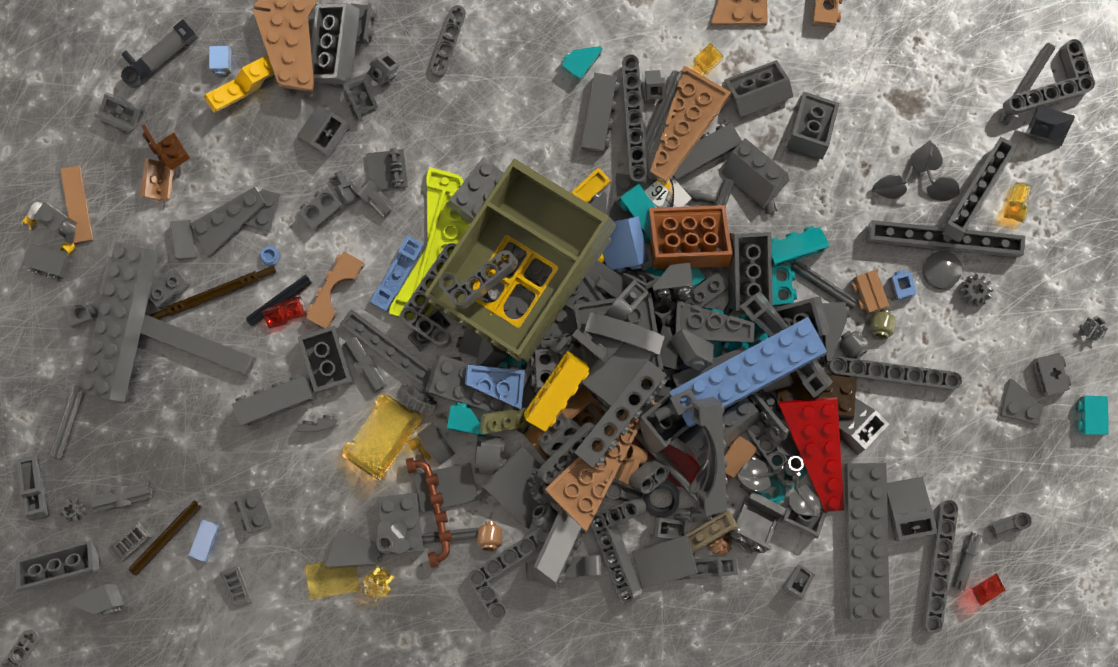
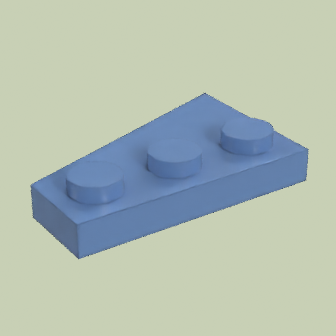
M466 365L465 385L521 409L525 370Z

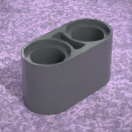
M651 459L630 476L629 483L631 487L644 494H648L668 477L669 470L667 466Z

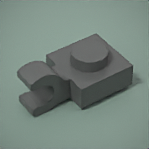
M342 171L334 173L335 176L330 177L329 180L332 185L337 186L334 190L343 205L357 201L360 196L356 192L357 189L352 181L347 182Z

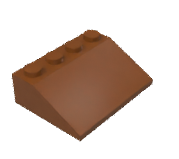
M725 205L649 208L650 248L653 269H667L670 265L690 263L691 268L729 267L733 254Z

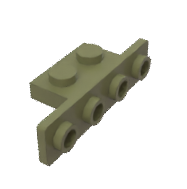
M527 408L483 414L480 432L486 434L530 427L532 424L526 421L524 415Z

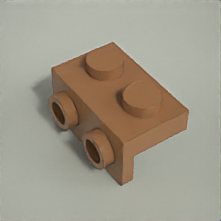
M144 159L140 197L158 201L170 200L174 169L171 171L167 165L163 166L160 161Z

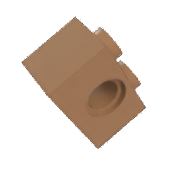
M814 0L812 25L835 28L837 22H840L841 11H838V6L842 4V0ZM826 2L831 3L833 9L827 10L823 4Z

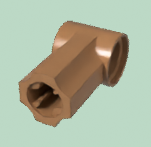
M631 444L622 461L616 479L630 485V476L638 469L639 465H643L647 460V450Z

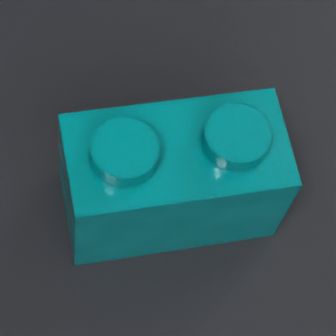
M1108 396L1080 397V400H1078V412H1081V419L1078 420V430L1081 431V435H1109Z

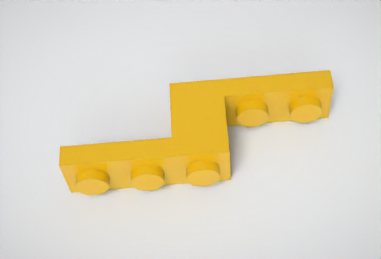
M268 55L241 68L234 80L205 94L203 98L214 113L258 91L264 80L274 75Z

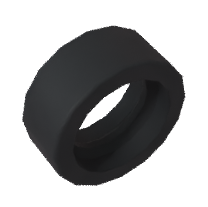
M665 479L650 493H643L646 511L654 517L665 518L671 516L679 506L680 493L676 485ZM657 489L668 490L672 494L673 501L668 507L658 508L651 504V493Z

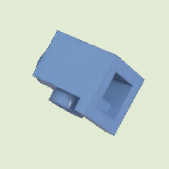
M905 270L894 272V276L890 279L895 300L916 295L917 292L912 273H906ZM901 281L904 282V283H905V287H904V288H900V287H899V282H901Z

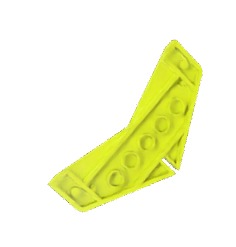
M431 167L428 169V244L405 284L393 300L389 310L390 315L400 317L402 309L443 248L449 243L458 244L470 226L469 223L445 205L463 183L462 177L458 174ZM454 249L449 251L448 256L451 255ZM440 265L438 267V273L443 267V265ZM430 281V282L427 284V288L430 287V285H431V283H432L433 281ZM419 297L416 304L423 305L425 297ZM431 304L424 315L428 317L436 307ZM413 312L406 315V319L413 320L415 317Z

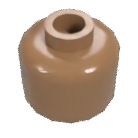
M491 521L485 522V525L478 528L477 544L482 547V550L496 551L502 545V528L497 526L496 522Z

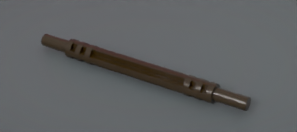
M273 265L258 272L253 271L168 305L165 309L149 316L156 319H161L168 315L170 317L182 311L184 312L187 309L259 282V279L276 273V268Z

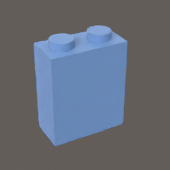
M639 216L613 221L617 226L610 235L612 242L603 252L606 266L611 270L615 269L616 273L626 271V267L630 266L631 270L643 267L642 264L648 262L649 259Z

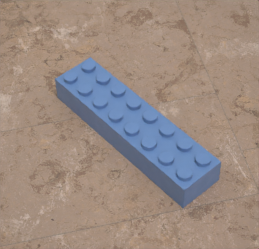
M809 317L673 389L670 391V394L674 396L690 388L696 400L714 396L723 404L725 409L828 354ZM686 395L680 399L681 405L685 407L689 406L692 402L691 398ZM692 409L682 414L688 427L697 424L693 420Z

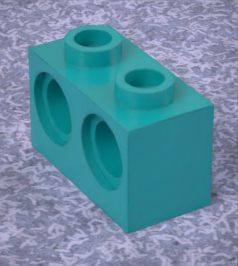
M790 265L772 266L773 307L788 305L797 300L796 288L793 289L792 281H795L794 269L791 270ZM783 272L786 275V279L779 281L776 278V273ZM779 291H785L788 294V298L781 300L778 297Z

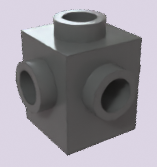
M385 52L370 62L369 65L371 67L367 74L381 86L386 82L390 83L393 81L400 63L388 52Z

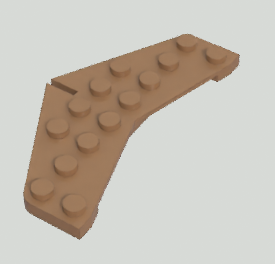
M258 0L253 5V8L256 9L253 10V14L278 85L283 88L313 92L314 76L308 19L318 0Z

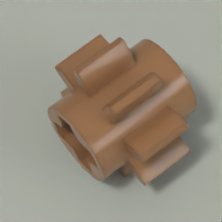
M725 534L710 543L709 549L713 554L717 555L720 553L721 556H724L732 549L730 546L732 545V539L728 534Z

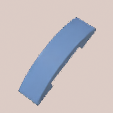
M409 235L406 236L398 250L399 253L372 296L371 303L385 311L388 310L423 249V243Z

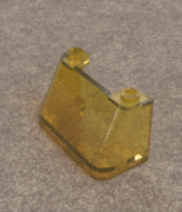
M387 393L384 396L382 394L378 396L374 403L376 407L352 442H347L342 449L345 459L380 483L387 476V469L390 470L391 465L406 443L416 432L414 429H417L418 426L420 427L425 420Z

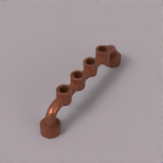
M413 457L407 458L405 460L409 474L417 472L416 468H422L425 472L442 544V552L436 555L435 551L428 553V559L431 568L438 567V562L448 557L450 552L449 542L453 541L451 531L446 530L445 523L448 522L446 511H441L440 504H443L444 501L442 493H437L436 485H439L437 473L433 474L430 465L425 461H414Z

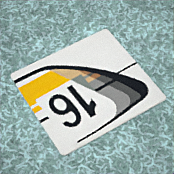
M673 177L667 184L658 179L644 191L656 208L683 207L691 200L688 193Z

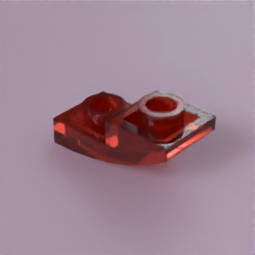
M299 296L275 304L263 310L262 313L268 328L287 324L288 320L306 316V309Z

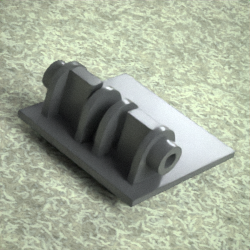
M391 148L390 151L366 154L368 177L374 180L382 190L408 187L404 149L397 150V148Z

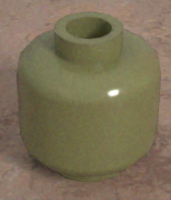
M880 310V312L874 313L870 324V331L873 336L882 340L891 337L895 331L896 317L888 310Z

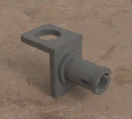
M689 388L670 397L668 405L654 410L658 421L660 422L674 414L679 418L681 414L691 410L692 402L689 406L685 407L681 405L680 399L686 395L692 401H695L696 398L692 390Z

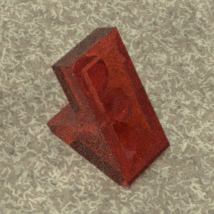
M997 573L969 586L980 606L1006 591Z

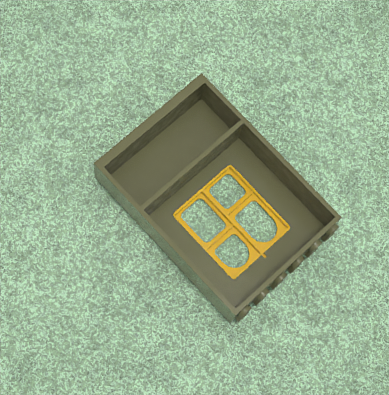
M514 158L424 295L429 298L428 302L434 307L446 313L457 322L459 321L488 342L490 341L504 352L508 349L506 353L519 362L522 359L528 362L617 225L605 213ZM509 242L514 243L527 252L526 257L513 277L510 279L505 277L500 281L505 288L500 297L492 303L483 302L479 298L468 308L461 309L448 298L439 285V278L444 273L453 274L462 283L499 252L503 251ZM535 258L553 269L542 287L537 286L524 277L525 271ZM491 270L488 276L493 277L496 271ZM453 279L446 283V287L453 285ZM476 282L473 285V290H477L480 287V282ZM521 284L535 293L536 297L521 318L511 319L505 315L504 304L516 285ZM461 294L458 297V302L464 300L465 294Z

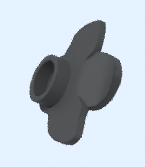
M388 519L382 520L377 527L376 549L380 553L392 551L397 554L410 549L412 544L404 539L408 529L407 523L401 522L391 525ZM383 540L389 542V545L385 548L381 545Z

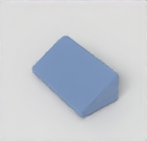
M202 519L189 556L207 562L220 525Z

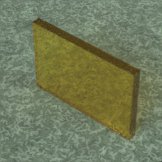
M326 561L305 565L310 599L353 591L358 592L360 590L357 567L329 569L325 567Z

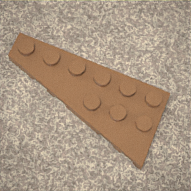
M718 0L711 25H767V0Z
M686 66L683 67L682 76L677 86L678 89L666 120L665 130L662 133L661 142L650 171L652 176L666 184L731 97L729 90Z
M625 411L618 418V420H626L628 417L627 411ZM632 419L628 424L630 426L628 432L624 436L620 434L616 440L618 444L612 451L608 450L605 453L604 457L606 459L599 467L596 465L593 468L578 457L545 489L554 501L585 532H587L640 428L639 419L636 421ZM611 425L605 431V434L613 436L616 432L615 427ZM595 441L592 445L595 452L601 451L603 443Z

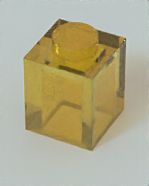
M710 42L694 58V67L699 73L703 72L707 75L723 60L724 56Z

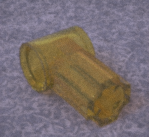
M1018 182L1014 184L1011 199L1007 203L1004 212V218L1021 223L1024 222L1028 211L1027 202L1031 186Z

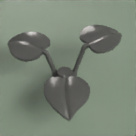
M931 140L912 153L910 169L904 180L900 175L892 174L881 178L873 185V190L876 193L890 199L899 198L906 193L907 187L905 184L908 182L913 169L920 173L927 171L929 180L932 183L927 187V193L933 199L946 201L954 199L960 194L959 184L954 178L942 176L937 178L936 181L933 180L930 170L939 169L943 164V157L938 147Z
M791 431L788 433L787 438L781 440L780 449L784 455L790 456V459L784 466L768 473L767 465L761 460L754 459L748 461L737 474L739 481L746 488L757 492L769 488L771 485L769 477L781 471H785L788 475H795V492H792L789 496L791 509L802 516L817 517L820 514V501L815 489L808 484H803L798 488L799 476L801 475L799 471L803 468L804 464Z

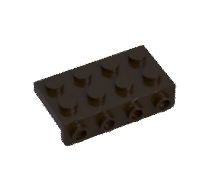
M794 371L790 373L793 384L777 390L776 410L782 411L778 403L779 401L837 397L839 418L853 420L857 378L845 375L833 376L826 373L833 383L814 398L803 385L798 373Z

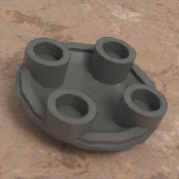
M938 251L927 258L924 265V273L931 286L949 288L959 281L962 275V265L955 254L949 251Z

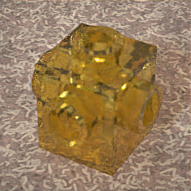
M377 566L372 574L368 573L362 583L365 585L361 592L378 602L381 596L385 598L391 587H389L393 576Z

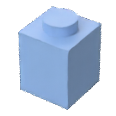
M209 46V69L215 75H226V72H231V49L229 46Z

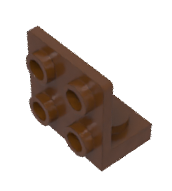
M145 124L141 126L144 130L142 134L144 139L147 141L152 152L158 156L157 158L163 166L167 165L172 171L190 159L175 132L158 142Z

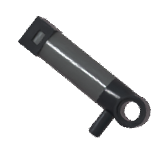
M183 19L173 27L174 30L137 61L127 50L122 52V57L130 65L126 66L121 72V78L126 85L131 88L139 87L146 77L186 44L189 46L198 38ZM131 73H136V78L132 81H129V75Z

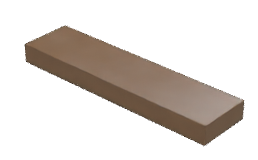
M78 165L60 169L68 216L77 222L73 243L93 241L81 167Z

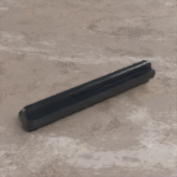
M304 275L247 316L246 321L250 326H254L309 286L312 281L307 275Z

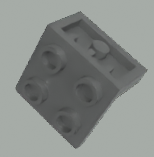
M599 311L597 313L600 315L608 316L603 311ZM577 329L572 335L578 343L604 364L623 344V342L604 336L599 337L584 330L580 332Z

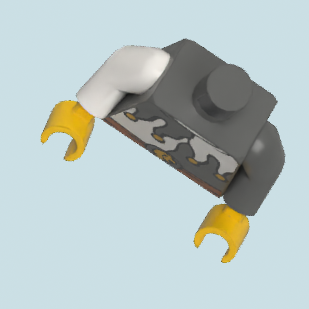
M35 202L21 224L26 223L29 225V229H31L39 221L53 232L63 236L65 243L60 246V250L63 251L65 249L67 255H69L76 248L73 242L77 222L47 202H43V204Z

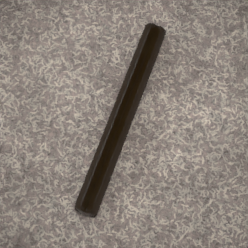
M193 500L129 567V571L133 575H138L196 514L201 505L196 500Z

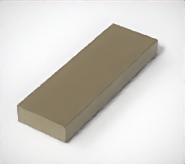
M727 510L684 536L688 535L694 554L734 530L738 525L730 510Z

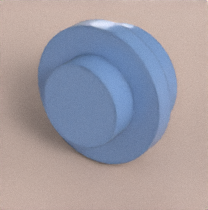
M267 246L261 250L260 259L266 265H274L279 260V252L275 247Z

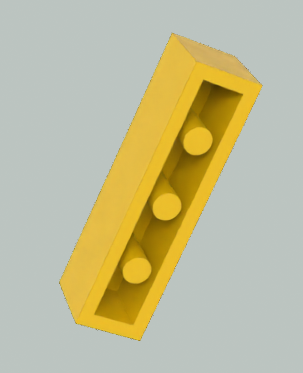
M567 351L525 410L526 421L545 432L548 427H552L558 413L565 409L570 396L575 395L580 382L587 378L589 374L587 362Z

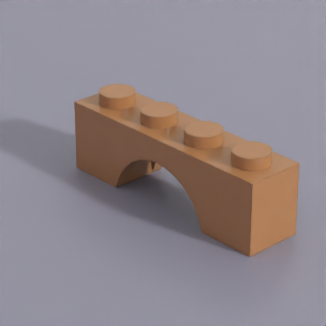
M344 251L342 255H337L333 271L329 270L324 279L326 281L324 287L318 289L315 295L317 298L315 303L310 304L305 313L309 321L324 329L330 327L337 316L331 304L333 290L344 281H356L365 266L363 261Z

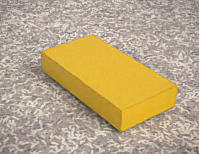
M598 167L571 193L589 203L595 194L600 193L611 183V180Z

